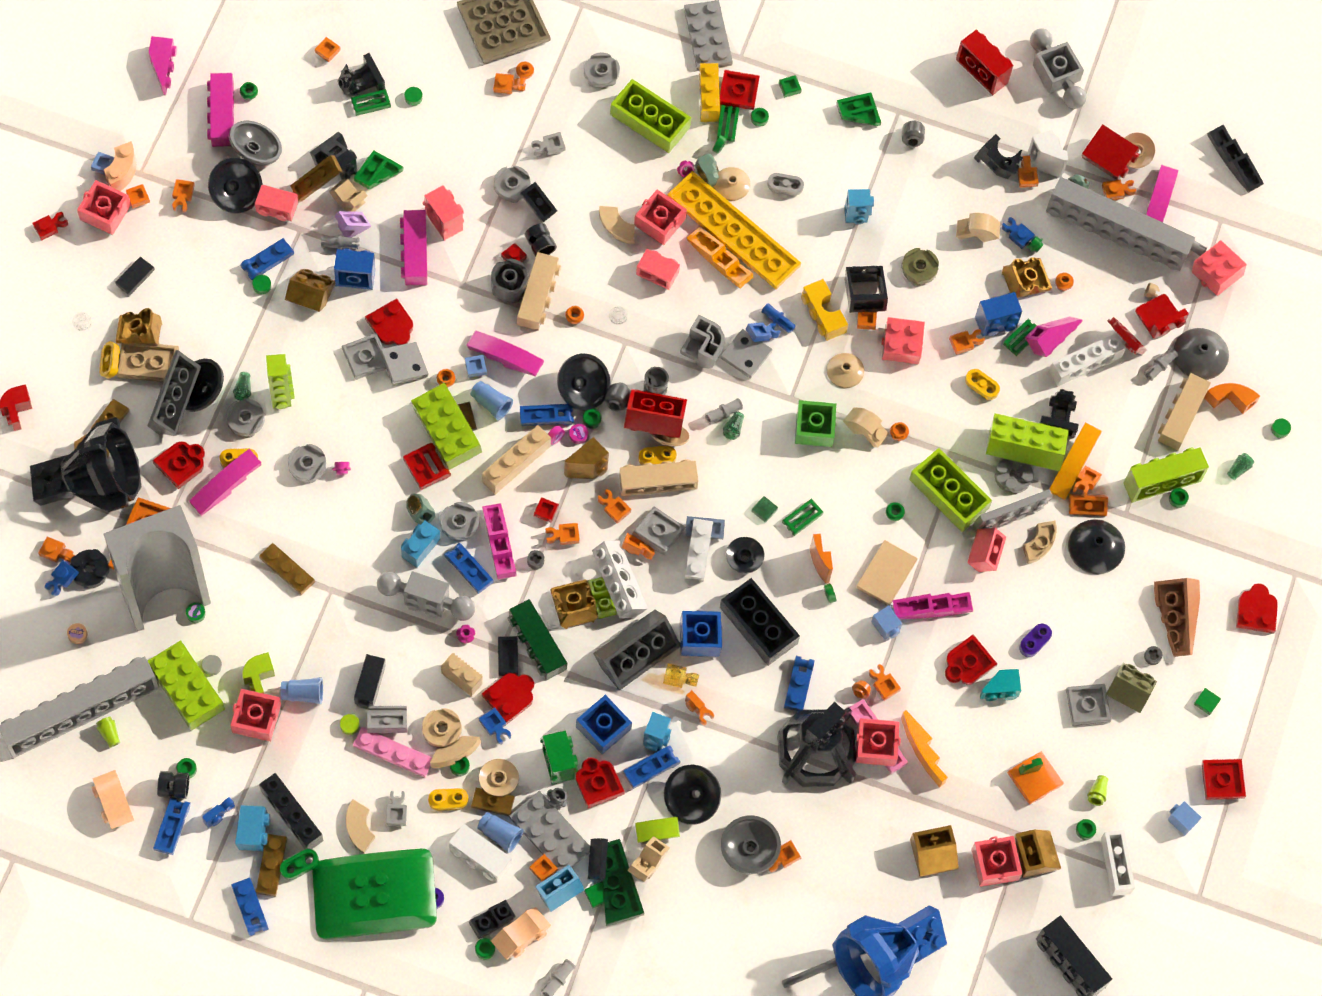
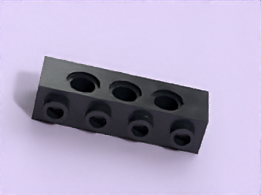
M276 772L259 784L263 795L304 849H313L324 841L323 834Z

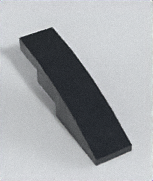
M1224 124L1207 133L1226 166L1248 193L1264 185L1248 153H1243L1235 138L1232 140Z

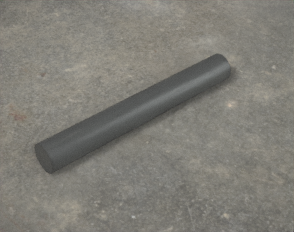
M833 958L782 980L783 987L787 988L836 967V959Z

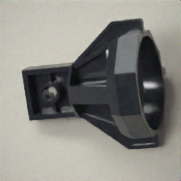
M116 417L97 422L69 455L30 466L33 502L40 506L76 496L106 512H111L128 507V502L135 499L142 487L139 459L127 433L120 428V420ZM106 448L113 460L115 471H111Z
M834 701L827 709H799L778 731L779 767L785 771L782 778L783 784L786 785L793 778L802 787L834 786L842 777L852 784L857 775L853 769L856 761L854 729L846 723L852 713L849 707L844 710ZM790 727H800L802 744L791 759L787 749L788 731ZM842 729L844 730L850 741V747L847 756L842 745ZM812 753H831L837 767L826 773H812L803 769Z

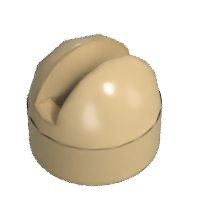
M1149 282L1144 296L1156 298L1158 295L1155 293L1156 291L1160 292L1159 287Z

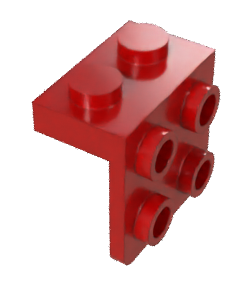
M1166 294L1157 296L1138 306L1135 310L1153 339L1165 336L1171 330L1182 327L1186 324L1189 315L1186 308L1178 311Z

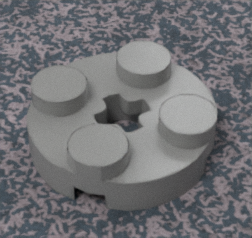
M599 52L591 55V58L586 60L584 76L590 86L604 88L616 84L620 75V65L617 59L615 60L608 53ZM600 67H603V69L607 71H605L604 73H600L597 70H599Z
M519 166L503 167L496 173L494 178V190L497 195L512 203H517L523 199L520 193L531 185L528 172ZM516 181V186H509L508 182Z
M246 398L239 402H233L226 413L228 427L239 436L253 437L255 433L262 429L265 423L264 411L261 405L253 399ZM249 414L250 419L243 421L241 416Z
M306 444V446H298L289 454V471L299 481L313 483L326 470L325 454L316 445ZM310 459L312 465L305 467L303 461Z
M1003 458L996 467L995 481L1004 491H1011V493L1015 494L1021 493L1029 487L1033 480V469L1030 464ZM1011 471L1017 472L1018 478H1015L1014 476L1011 477Z
M456 502L454 505L447 506L442 511L440 517L442 532L453 540H469L476 533L479 526V517L473 506L465 502ZM459 517H462L463 522L465 523L457 525V523L454 520H458Z

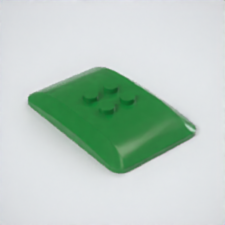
M427 849L395 850L320 860L318 866L312 870L316 932L322 939L329 940L432 927L437 921L433 857Z

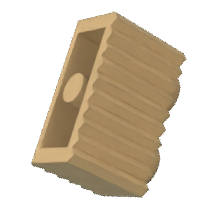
M452 653L441 665V674L471 697L483 684L482 674L476 672V669L467 665V662L461 660V657L458 658V655H455V653Z

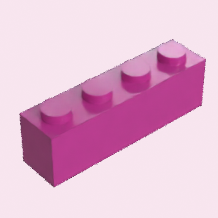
M210 73V80H207V91H210V96H207V107L210 108V113H207V123L210 124V129H207V139L211 140L212 147L231 146L229 132L234 125L233 73Z
M403 210V217H400V228H404V234H400V245H404V250L401 251V262H404V267H401V278H405V285H428L426 210Z

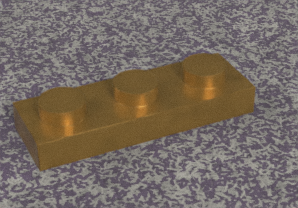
M330 155L292 183L290 187L293 193L298 195V201L302 202L340 174L342 169L336 157Z
M274 543L259 555V558L301 596L315 583L313 577Z
M267 834L268 839L267 844L264 846L256 894L276 897L281 875L280 865L284 859L287 836Z

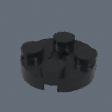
M88 549L73 556L70 565L79 572L73 581L88 589L102 585L110 572L109 563L105 555L98 549ZM88 565L95 566L91 573L84 571V569Z

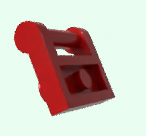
M428 443L403 456V460L420 490L451 476L449 469L445 468L436 453V447L433 443ZM425 454H429L439 473L435 474L424 456Z

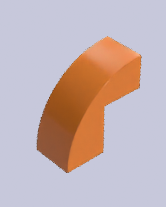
M1224 383L1210 388L1204 399L1213 408H1216L1228 398L1244 414L1258 402L1260 395L1244 385Z

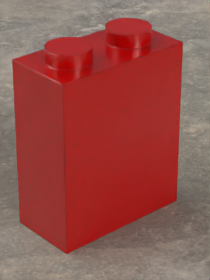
M1102 124L1082 152V158L1115 180H1119L1121 177L1125 178L1130 170L1128 169L1131 162L1135 163L1140 154L1138 153V146Z

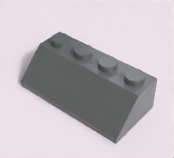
M175 350L147 425L158 434L176 436L201 368L200 365L179 350Z
M654 609L593 654L601 669L617 689L621 690L680 647V642L666 615Z

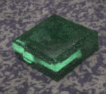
M763 496L752 508L751 512L767 523L778 511L779 507Z

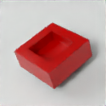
M514 243L501 253V257L505 261L506 259H515L523 262L527 259V254Z
M541 497L534 512V517L552 523L559 504Z

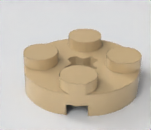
M441 708L442 710L430 711L425 716L422 723V733L430 745L437 748H446L459 740L462 726L459 716L454 711ZM445 724L446 731L438 732L437 726Z

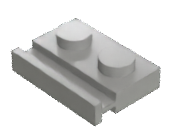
M369 706L367 708V733H407V706Z

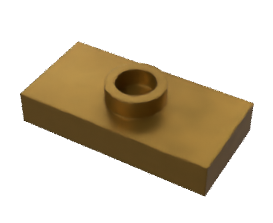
M112 399L93 426L97 422L114 417L118 418L121 423L129 412V408Z
M476 787L471 808L509 816L511 815L515 796H492L482 788Z

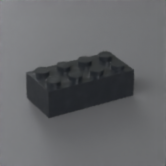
M752 578L721 599L719 608L768 666L799 643L800 635Z
M1061 915L1045 926L1036 938L1038 947L1041 951H1046L1050 956V962L1054 967H1059L1063 972L1062 975L1066 982L1072 983L1076 988L1075 991L1078 996H1097L1113 980Z

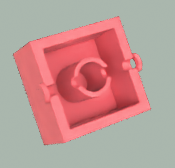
M95 180L90 190L84 193L83 201L77 211L81 221L113 235L130 208L131 203L129 195Z
M442 185L424 195L422 204L425 205L426 215L444 241L463 231L464 210L460 204H456L450 190H447Z
M657 189L648 200H644L641 209L635 215L634 225L662 245H665L686 220L687 209Z
M1220 240L1194 261L1192 273L1201 281L1203 287L1207 286L1218 296L1244 276L1247 264Z
M888 317L885 324L884 337H882L881 345H883L882 360L919 364L922 356L925 322Z
M241 689L237 704L235 703L233 706L234 715L230 725L232 733L271 742L281 707L280 697Z
M860 718L857 727L855 763L895 766L898 760V746L901 743L899 722Z
M994 836L990 837L989 840L974 842L971 850L980 887L1019 881L1022 876V870L1014 836L1003 838Z

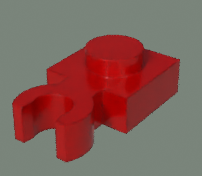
M58 212L52 219L47 215L32 223L41 241L57 234L58 227L64 228L68 226L67 219L59 221V219L64 217L63 212Z

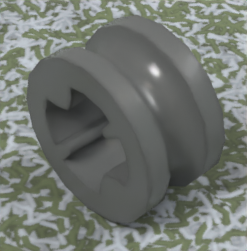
M538 550L531 551L527 556L528 566L534 570L542 568L544 565V554ZM534 556H537V559H541L539 563L536 564L534 561H531Z
M1156 646L1147 648L1144 654L1145 661L1150 665L1158 664L1163 656L1161 649ZM1149 652H1150L1151 654H1152V652H1156V653H1157V654H1156V657H1157L1158 659H1156V658H1154V660H1153V659H1150V656H1151V655L1149 654Z

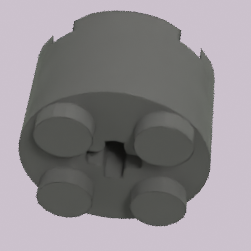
M506 259V261L495 264L491 272V289L494 296L501 301L517 303L524 297L529 279L524 264L515 259Z

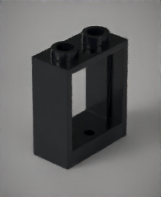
M883 266L846 267L845 286L849 313L887 311L888 296ZM852 282H877L879 294L853 295Z

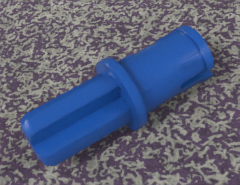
M769 303L763 307L761 312L769 317L773 323L778 324L788 333L793 332L796 326L784 316L783 312L780 313Z

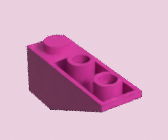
M151 36L149 46L150 62L163 95H166L167 88H171L170 72H174V62L172 61L173 57L177 55V46H174L173 38Z
M1069 316L1037 325L1025 338L1035 355L1047 357L1083 321L1082 319Z

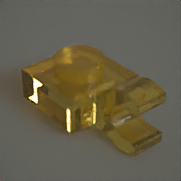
M668 663L663 684L682 688L683 683L696 687L699 674L686 673V667Z

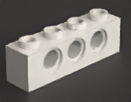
M1115 333L1052 362L1048 372L1058 387L1122 358L1126 347L1118 334Z
M603 541L592 549V552L619 618H636L648 608L624 550L621 548L622 545L620 541Z

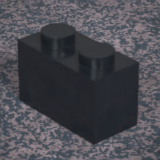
M536 182L520 193L541 223L558 212Z

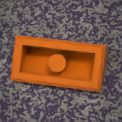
M1069 494V514L1107 516L1108 497L1106 495L1087 494L1085 497H1082V494Z

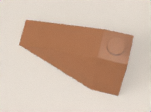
M1192 578L1155 581V603L1162 614L1161 620L1162 623H1165L1168 632L1167 638L1173 656L1192 655L1200 604V581Z

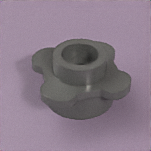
M555 788L547 791L550 806H567V793L565 790Z

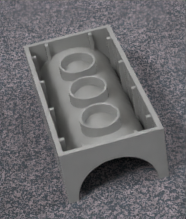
M181 505L103 533L122 595L137 632L144 630L143 613L146 605L156 594L164 590L184 589L196 595L203 606L211 604L198 547Z

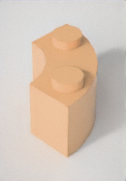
M132 141L115 147L114 161L110 166L103 169L108 185L119 191H122L131 182L136 171V157Z
M116 770L92 778L95 786L91 787L95 798H100L104 811L101 812L104 823L109 822L111 829L134 821Z
M535 907L525 911L518 919L504 927L491 942L506 960L512 956L517 958L532 942L543 939L547 935L546 930L551 925Z

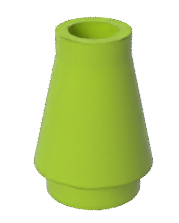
M111 716L103 718L96 723L98 726L96 729L110 748L121 743L115 720H112Z
M1104 775L1097 776L1096 781L1087 794L1088 801L1096 806L1103 805L1107 799L1109 779Z

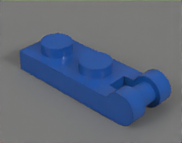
M282 238L250 259L242 261L240 266L244 271L248 272V277L253 280L256 276L263 275L293 256L294 250Z
M568 404L520 406L521 427L573 425L574 418L571 416L573 407ZM558 412L564 413V416H558Z
M461 543L455 545L451 552L447 551L444 554L447 561L458 570L478 594L494 583L493 578ZM459 554L463 557L459 560L456 558Z
M797 655L784 708L794 711L804 709L815 663L813 659L805 660ZM799 666L807 668L806 672L799 671Z
M671 745L666 746L623 771L633 789L681 763L679 758L674 756V750ZM662 757H667L668 761L664 763Z
M170 798L153 847L155 851L174 855L183 825L191 807V802L184 801L183 803L176 798ZM175 809L181 810L180 814L173 812Z
M249 877L231 884L249 936H253L255 932L261 930L263 932L269 930L251 878ZM259 919V923L252 925V920Z

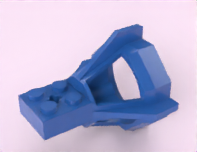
M928 905L899 923L864 915L847 925V928L839 933L832 947L838 971L855 996H894L902 985V981L910 976L914 964L946 946L947 940L939 909ZM868 954L879 974L881 984L869 973L860 955Z

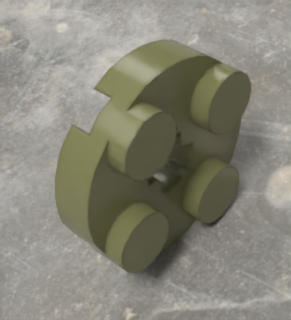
M914 248L904 256L901 265L902 272L914 285L929 283L938 273V258L928 249L925 251L920 250L921 248ZM916 264H924L925 266L923 269H918Z

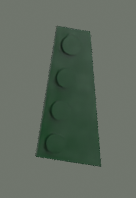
M620 838L609 841L607 847L605 879H603L606 927L645 914L632 873L628 871L630 867Z

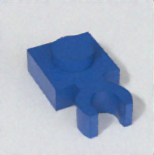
M1009 217L1007 221L1011 226H1007L1005 223L1001 226L1003 231L1010 232L1008 238L1021 249L1035 237V234L1024 224L1021 223L1017 226L1015 219Z
M763 322L749 323L746 326V331L753 342L769 341L770 338H778L781 333L780 330H774L776 327L775 323H770L768 326H765Z
M62 560L51 573L54 579L48 581L44 588L50 590L54 586L51 594L58 596L61 592V587L67 588L79 572L67 561Z
M493 708L479 718V722L490 736L494 733L496 734V740L500 745L503 744V740L500 738L501 735H506L511 739L510 731L503 728L506 726V722L496 708Z
M228 797L220 805H216L202 816L204 824L208 828L212 825H218L223 820L224 814L235 807L233 800Z

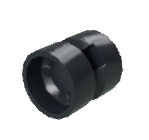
M545 223L533 225L524 233L529 245H532L531 249L535 257L537 252L550 255L557 249V245L550 236V231Z
M160 771L157 786L158 797L174 795L175 798L187 799L190 781L189 773L177 772L174 775L170 771Z

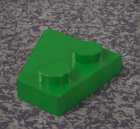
M871 92L836 101L841 119L881 126L882 122Z
M373 150L354 176V181L370 190L403 172L404 166Z

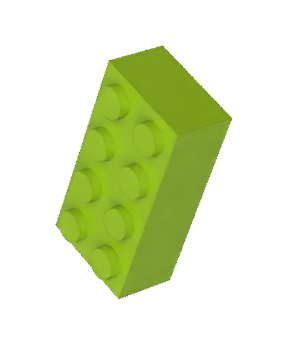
M634 79L630 80L610 106V115L667 153L672 151L690 129L691 117Z
M445 382L411 400L414 411L449 470L482 453L478 439Z
M994 413L988 436L986 455L1060 471L1066 452L1068 430Z
M1191 447L1179 454L1171 453L1163 459L1154 458L1146 464L1138 463L1131 466L1123 484L1131 503L1172 491L1175 488H1183L1199 483L1203 480L1209 465L1201 447L1196 449Z
M940 448L935 450L911 471L909 480L961 532H964L991 506L992 499Z
M181 640L148 660L156 680L191 731L225 710L223 701Z

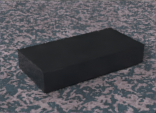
M140 256L115 284L130 296L151 275L155 267Z
M518 636L498 637V676H504L509 673L518 676Z
M606 838L590 839L588 879H605L608 839Z

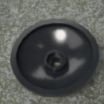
M235 157L227 158L216 164L208 178V191L213 202L223 211L234 214L252 209L255 206L261 185H263L257 168L249 161ZM230 183L234 185V190L229 188Z
M588 353L575 354L566 359L561 365L557 376V386L561 397L568 405L578 410H590L601 405L611 384L610 374L605 364L598 357ZM577 380H580V386L577 385Z
M203 358L194 361L201 368L187 403L186 411H201L210 406L219 396L223 387L224 373L221 366L212 359Z
M1091 519L1080 523L1073 529L1068 540V551L1071 559L1079 568L1089 573H1108L1119 566L1125 555L1126 546L1121 532L1114 525L1104 520ZM1096 540H1101L1102 544H1098Z
M690 764L681 766L672 772L664 787L665 805L673 817H678V821L695 825L708 821L717 812L721 803L722 795L718 779L709 769L701 765ZM696 790L700 793L699 797L695 796Z

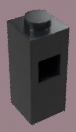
M366 654L354 695V703L358 707L367 709L369 706H375L386 667L385 658Z

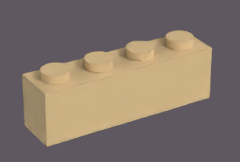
M537 252L517 316V325L538 331L540 325H544L547 315L544 312L546 308L549 309L552 299L549 296L551 292L555 291L556 287L554 279L555 276H559L561 271L558 257Z
M1190 373L1188 379H1183L1179 387L1183 390L1181 394H1176L1172 402L1175 406L1173 409L1169 408L1165 416L1168 419L1166 425L1161 424L1158 434H1160L1158 442L1177 451L1179 450L1211 382Z
M537 425L482 473V482L496 495L551 447V437Z
M688 459L675 463L665 461L661 464L645 463L642 466L625 465L620 467L619 470L622 496L698 489L699 481L696 461Z

